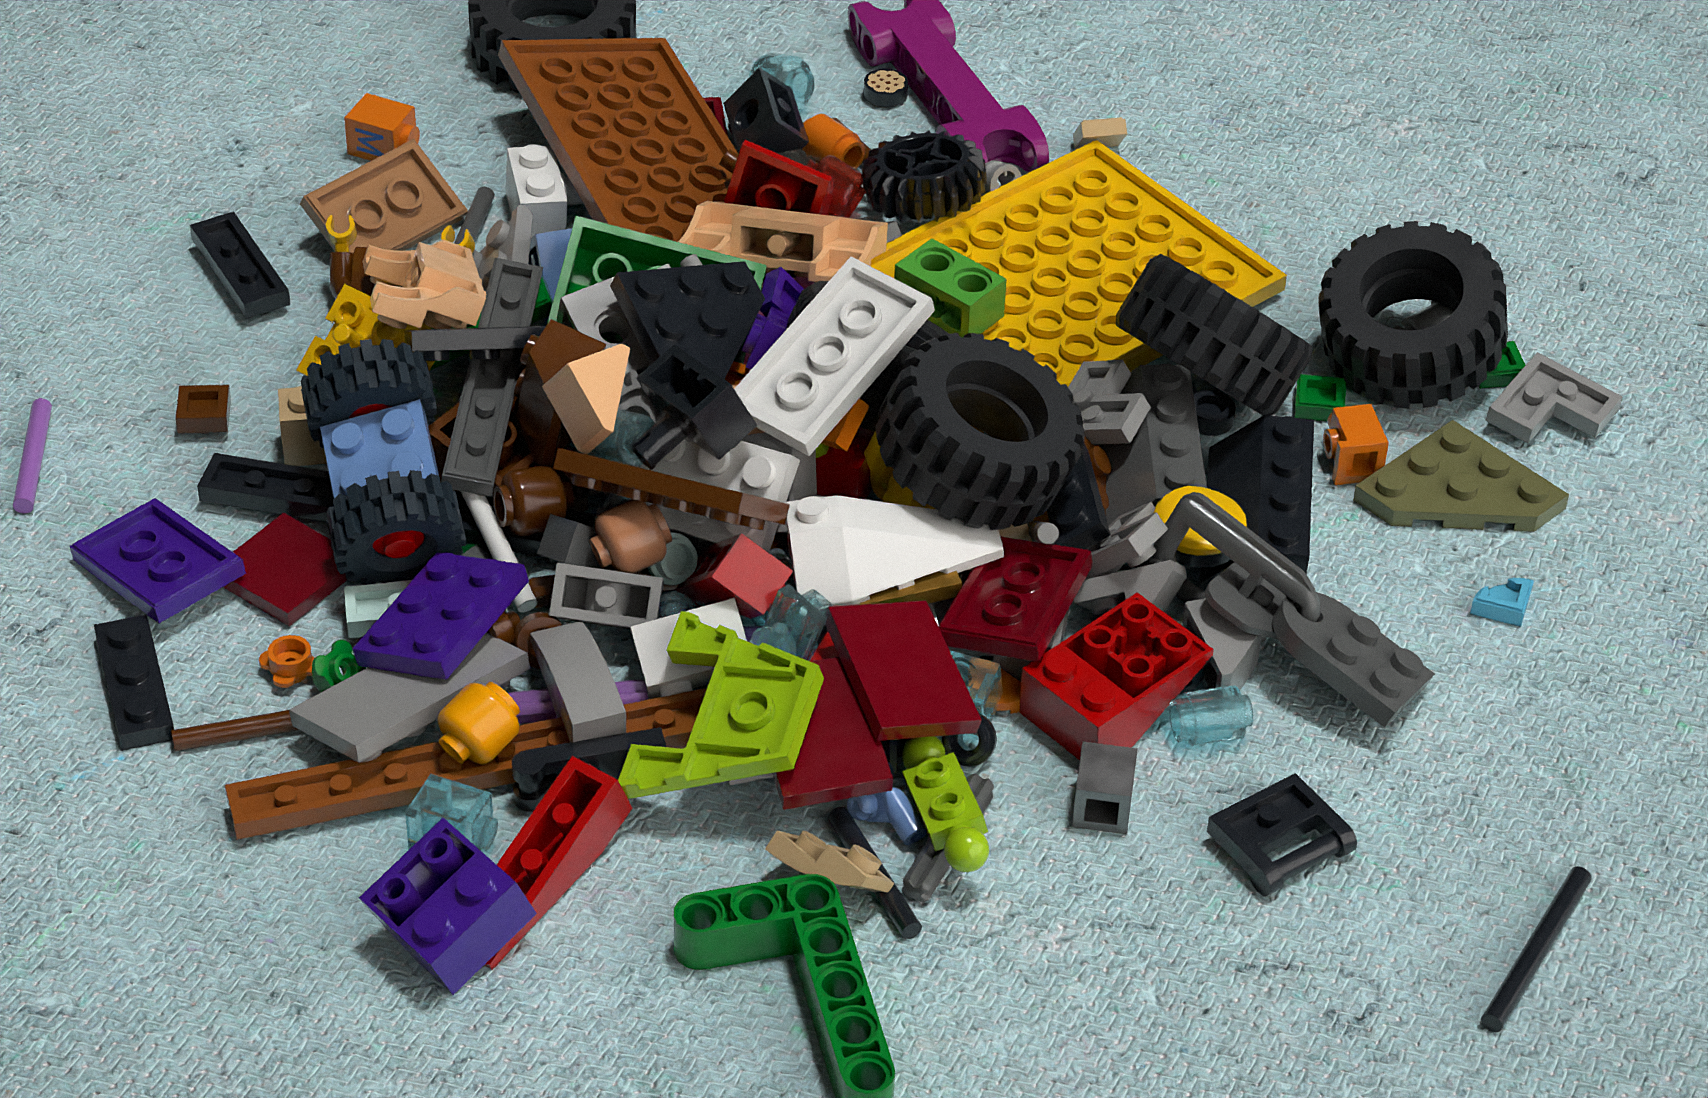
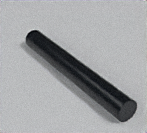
M846 807L835 808L829 813L828 821L846 849H851L853 845H858L878 858ZM881 864L878 870L894 882L883 864ZM895 883L889 892H874L904 939H911L920 933L922 925Z

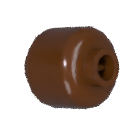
M542 465L512 470L506 473L502 478L501 485L494 488L493 505L500 526L508 527L510 532L518 537L544 534L550 514L566 518V512L573 510L574 496L569 481H561L556 470L550 466Z

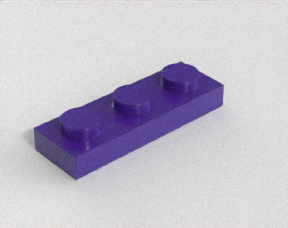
M772 306L767 317L757 314L741 350L749 354L746 368L752 369L785 332L789 314Z

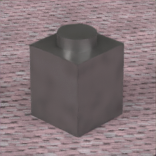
M1091 742L1082 743L1072 827L1127 834L1138 748Z

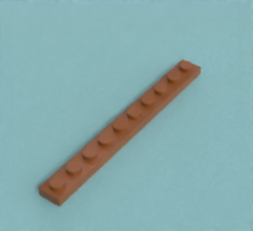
M707 688L624 704L626 710V733L661 727L666 747L686 748ZM559 717L519 725L518 734L487 764H479L468 758L463 763H459L445 752L439 742L385 752L371 761L357 762L350 759L226 784V798L236 840L512 784L516 782L512 777V759L518 752L570 743L562 718Z

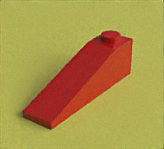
M574 756L567 762L496 864L518 884L537 914L484 966L493 970L607 847L633 809L617 779Z

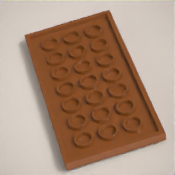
M666 38L501 41L498 53L500 60L593 220L678 242L687 231L697 205L706 201L724 203L732 173L719 165L729 149L737 155L739 154Z

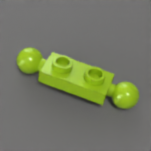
M936 736L908 739L902 749V761L907 769L903 770L902 773L935 851L944 848L947 862L957 871L973 872L978 870L986 863L989 856V843L984 833L988 832L982 811L954 752L945 755V748Z

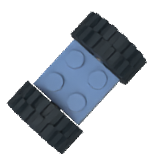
M371 339L360 340L361 347L352 349L349 343L338 346L339 353L336 355L329 351L321 355V365L312 362L307 368L308 376L303 375L301 380V393L310 435L314 442L319 440L320 447L325 450L334 495V507H329L327 511V524L334 560L339 573H345L346 579L353 583L360 578L362 585L375 584L376 582L388 583L413 580L437 552L462 555V546H466V537L456 493L447 480L442 483L440 482L428 426L434 423L433 415H437V406L427 362L424 361L423 355L418 350L412 353L411 346L403 342L397 348H394L393 340L382 339L380 345H372Z

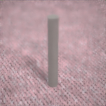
M1034 520L1027 524L1029 535L1033 541L1051 544L1058 538V528L1052 523Z

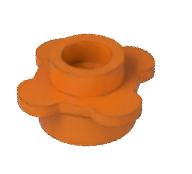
M286 635L275 639L269 645L268 651L260 655L259 665L262 669L271 672L275 686L289 688L303 681L307 676H312V661L315 657L312 656L311 646L306 639L296 635Z

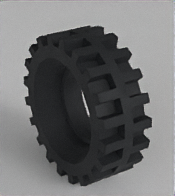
M468 0L472 59L476 58L477 69L480 73L489 71L490 81L496 85L504 80L508 81L510 91L519 93L517 87L498 56L502 40L637 38L636 0ZM550 14L575 16L584 19L575 24L560 27H542L522 22L527 18Z

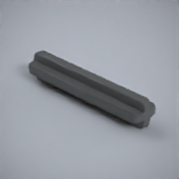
M972 774L966 779L983 814L993 798L992 790L994 789V784L989 778L983 779L978 774ZM928 838L903 878V894L907 898H914L919 903L926 902L931 898L950 867L944 855V848L935 851L930 838Z

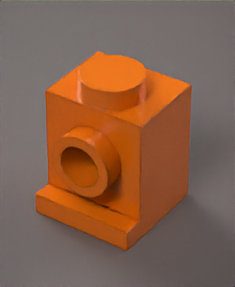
M1372 404L1333 408L1327 420L1330 429H1325L1323 434L1325 454L1328 459H1334L1333 483L1334 485L1360 483L1385 466L1389 442Z

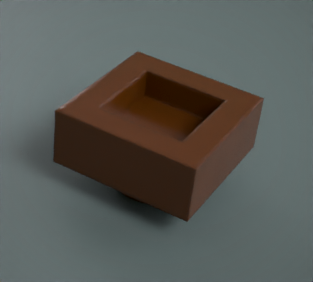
M179 386L176 409L177 432L201 434L228 432L231 406L230 386Z

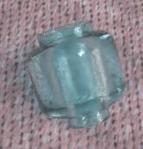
M769 53L761 56L753 64L749 77L760 67L792 88L799 110L808 103L814 92L815 82L808 63L801 57Z

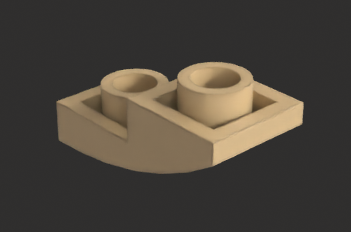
M776 831L765 850L793 869L803 874L825 876L837 885L872 892H889L894 885V882L878 870L882 864L881 861L871 852L858 845H853L851 849L827 845L807 831H802L799 836Z

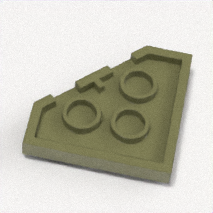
M1451 420L1355 486L1353 501L1391 526L1412 527L1413 519L1441 520L1442 528L1483 530L1485 522L1513 523L1514 531L1535 532L1566 509L1569 494L1456 421Z

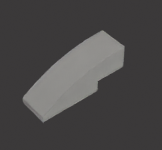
M579 621L531 632L530 641L557 718H562L569 741L577 742L626 733V710L607 663L584 623Z

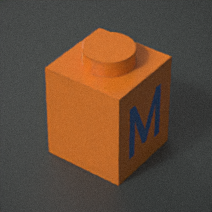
M366 93L344 117L348 155L372 161L412 139H415L417 143L419 142L420 131L416 126L414 106Z

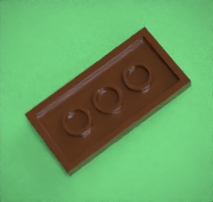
M558 448L553 469L573 473L571 484L762 531L764 530L765 521L785 525L790 506L787 503Z

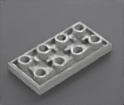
M486 632L447 680L366 668L289 709L292 726L345 754L354 761H371L379 757L385 748L394 743L424 732L426 726L437 720L439 712L467 684L476 682L486 685L488 682H493L502 689L508 686L511 679L530 669L528 654Z

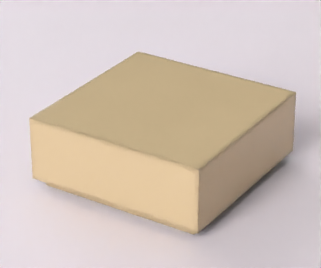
M1122 117L1083 120L1073 133L1075 150L1095 140H1098L1106 147L1119 146L1127 135L1126 120Z

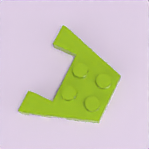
M681 611L666 650L671 662L674 664L710 666L715 668L686 748L631 744L618 779L628 799L794 769L824 680L819 665L763 642L757 646L738 638L734 630L722 625L713 628L701 623L699 616Z

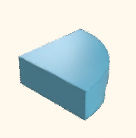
M1510 578L1507 580V584L1489 588V586L1483 587L1473 599L1470 614L1521 627L1532 593L1534 580Z

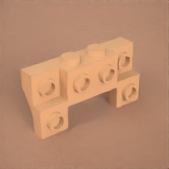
M706 201L697 205L687 231L678 242L767 265L765 272H771L782 267L784 270L794 271L795 276L808 278V281H830L850 257L871 266V259L886 252L888 223Z
M441 240L432 245L419 242L416 250L394 251L372 245L368 246L363 259L365 274L370 275V281L375 284L370 302L372 312L378 314V320L399 329H406L407 324L421 328L422 323L434 329L466 328L467 324L476 326L486 300V291L483 290L482 279L479 277L471 249L446 240Z

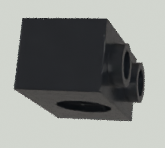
M760 67L723 103L729 121L728 129L733 135L738 154L744 140H747L792 160L809 143L792 88Z

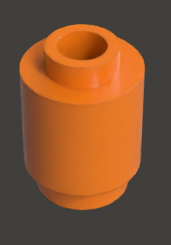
M817 114L803 123L809 143L800 151L802 154L835 174L842 173L847 175L854 172L860 166L865 155V146L860 142V138L856 133L826 114Z

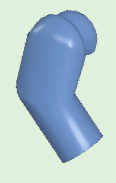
M893 787L892 791L848 798L847 800L848 812L854 819L858 821L891 823L905 845L919 841L927 833L921 818L909 799L898 788Z

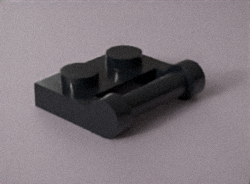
M1296 773L1209 816L1207 833L1249 874L1250 881L1255 890L1265 897L1282 889L1283 881L1333 855L1341 858L1357 848V839L1353 829ZM1314 829L1322 835L1275 861H1272L1266 855Z

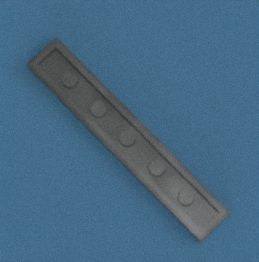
M495 258L478 328L531 326L543 267ZM520 348L500 349L499 359H470L441 483L447 480L452 485L453 490L492 497L515 396L513 392L522 367Z

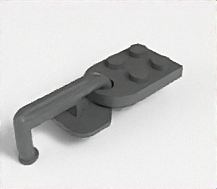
M1192 492L1180 499L1165 523L1168 530L1154 542L1153 546L1156 552L1147 559L1150 564L1168 560L1177 563L1175 553L1190 528L1233 560L1234 563L1215 577L1206 587L1205 597L1208 603L1242 631L1278 639L1282 646L1297 661L1384 728L1425 689L1435 673L1423 665L1422 660L1414 652L1399 647L1382 634L1379 627L1372 620L1359 616L1341 602L1316 592L1310 579L1301 568L1201 493Z

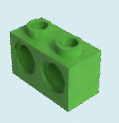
M933 238L895 264L894 279L931 297L935 311L928 320L949 334L958 333L960 337H964L968 333L981 334L1004 317L1007 279Z

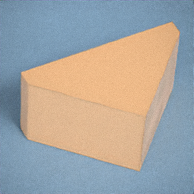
M619 344L567 363L542 386L577 450L586 455L614 431L630 353V347L624 344Z

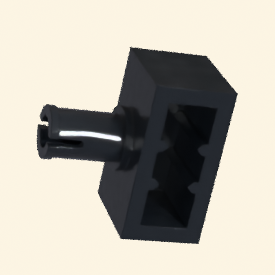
M675 344L636 378L661 416L636 441H632L629 444L635 456L650 470H653L656 464L683 440L688 442L692 440L709 454L720 460L757 427L756 422L733 386Z

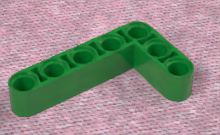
M805 874L692 893L684 896L676 903L674 907V955L679 963L690 969L706 970L792 955L835 1098H894L895 1067L844 907L833 881L822 875Z

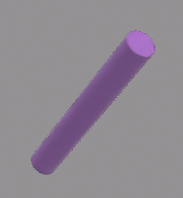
M43 398L35 399L32 402L13 500L14 510L22 514L30 513L34 507L51 416L52 404Z

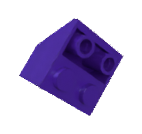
M444 817L359 897L361 902L409 954L452 995L537 914L518 884Z

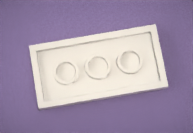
M850 257L735 387L736 393L756 422L757 428L810 456L935 311L932 298Z

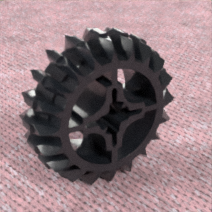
M930 130L920 134L911 131L910 135L903 137L895 135L892 141L879 142L878 148L868 151V158L863 160L862 183L867 202L872 204L873 211L883 212L885 218L898 216L901 222L909 219L917 220L919 223L928 219L938 222L941 217H956L957 211L967 212L971 209L972 204L980 202L981 194L985 192L987 174L982 150L976 148L975 142L964 140L963 135L949 136L947 131L939 134L931 133Z

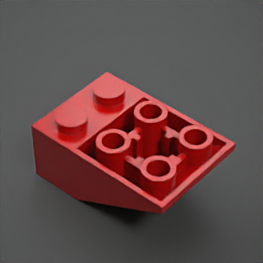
M1136 592L1044 653L1039 662L1032 661L1022 668L1019 713L1078 760L1081 757L1083 742L1131 748L1213 656L1214 649Z

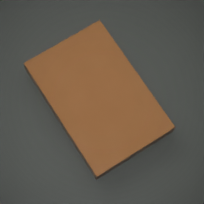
M415 139L303 196L300 202L301 207L334 251L335 245L329 240L326 221L332 215L334 232L344 233L349 229V215H351L357 231L356 240L349 246V252L354 253L355 247L368 248L369 245L381 249L405 251L444 230L448 225L452 226L463 220L468 212L467 208Z

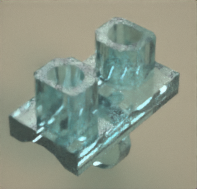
M788 584L778 590L764 626L753 632L750 643L759 646L763 642L809 661L818 648L817 641L827 620L825 616L826 611L833 604L815 589H811L801 595Z

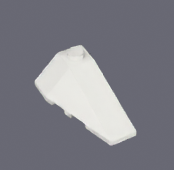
M837 495L828 497L810 496L801 500L784 502L790 504L786 518V528L800 616L826 613L828 607L860 605V603L870 600L869 595L894 586L900 590L915 585L914 579L937 571L946 574L954 571L959 573L1004 557L999 530H990L989 525L985 524L980 528L964 526V521L957 518L949 521L937 515V509Z

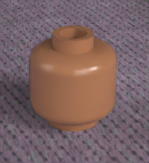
M631 499L600 513L595 520L597 536L589 539L594 556L602 568L611 565L615 571L635 574L664 559L667 553L666 544L672 542V535L662 512L656 504L648 506L643 501Z

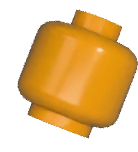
M476 682L469 683L437 716L438 726L443 734L439 739V744L449 756L459 763H463L468 758L479 764H487L518 734L520 726L516 716L520 713V709L513 698L493 682H488L486 685Z

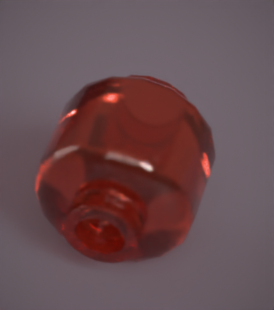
M832 154L824 156L818 164L810 159L806 166L833 178L834 195L827 216L850 218L866 193L862 188L863 175Z

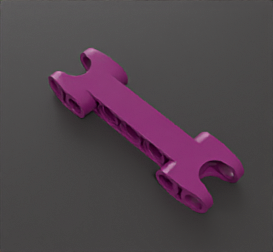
M904 0V9L895 11L876 8L866 1L849 4V30L859 53L870 66L891 62L897 71L902 72L907 77L909 87L939 124L936 128L937 134L947 131L949 136L959 134L963 135L964 140L975 142L976 148L982 150L985 163L991 160L1012 163L1021 167L1026 172H1031L1049 163V149L1046 137L1030 111L1024 105L1003 109L954 49L953 46L956 41L954 22L949 12L939 0Z

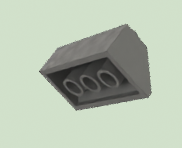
M1139 365L1132 370L1131 376L1120 394L1142 393L1151 407L1130 443L1093 444L1105 451L1111 464V471L1106 474V493L1109 499V506L1106 509L1108 526L1117 517L1149 502H1152L1154 507H1156L1157 503L1174 489L1184 486L1207 488L1191 372L1181 365Z

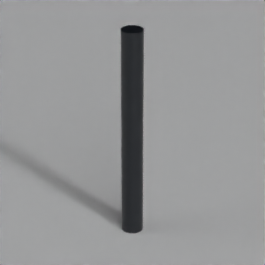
M1575 866L1570 870L1482 1015L1481 1023L1489 1031L1499 1032L1502 1030L1591 882L1592 876L1585 868Z

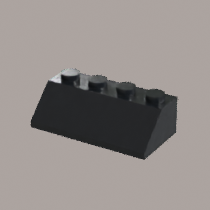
M1263 415L1209 447L1206 485L1208 489L1218 491L1233 499L1246 515V527L1301 568L1307 575L1310 556L1314 420L1292 416ZM1229 560L1224 564L1214 567H1201L1199 588L1205 591L1208 584L1233 564L1234 561Z

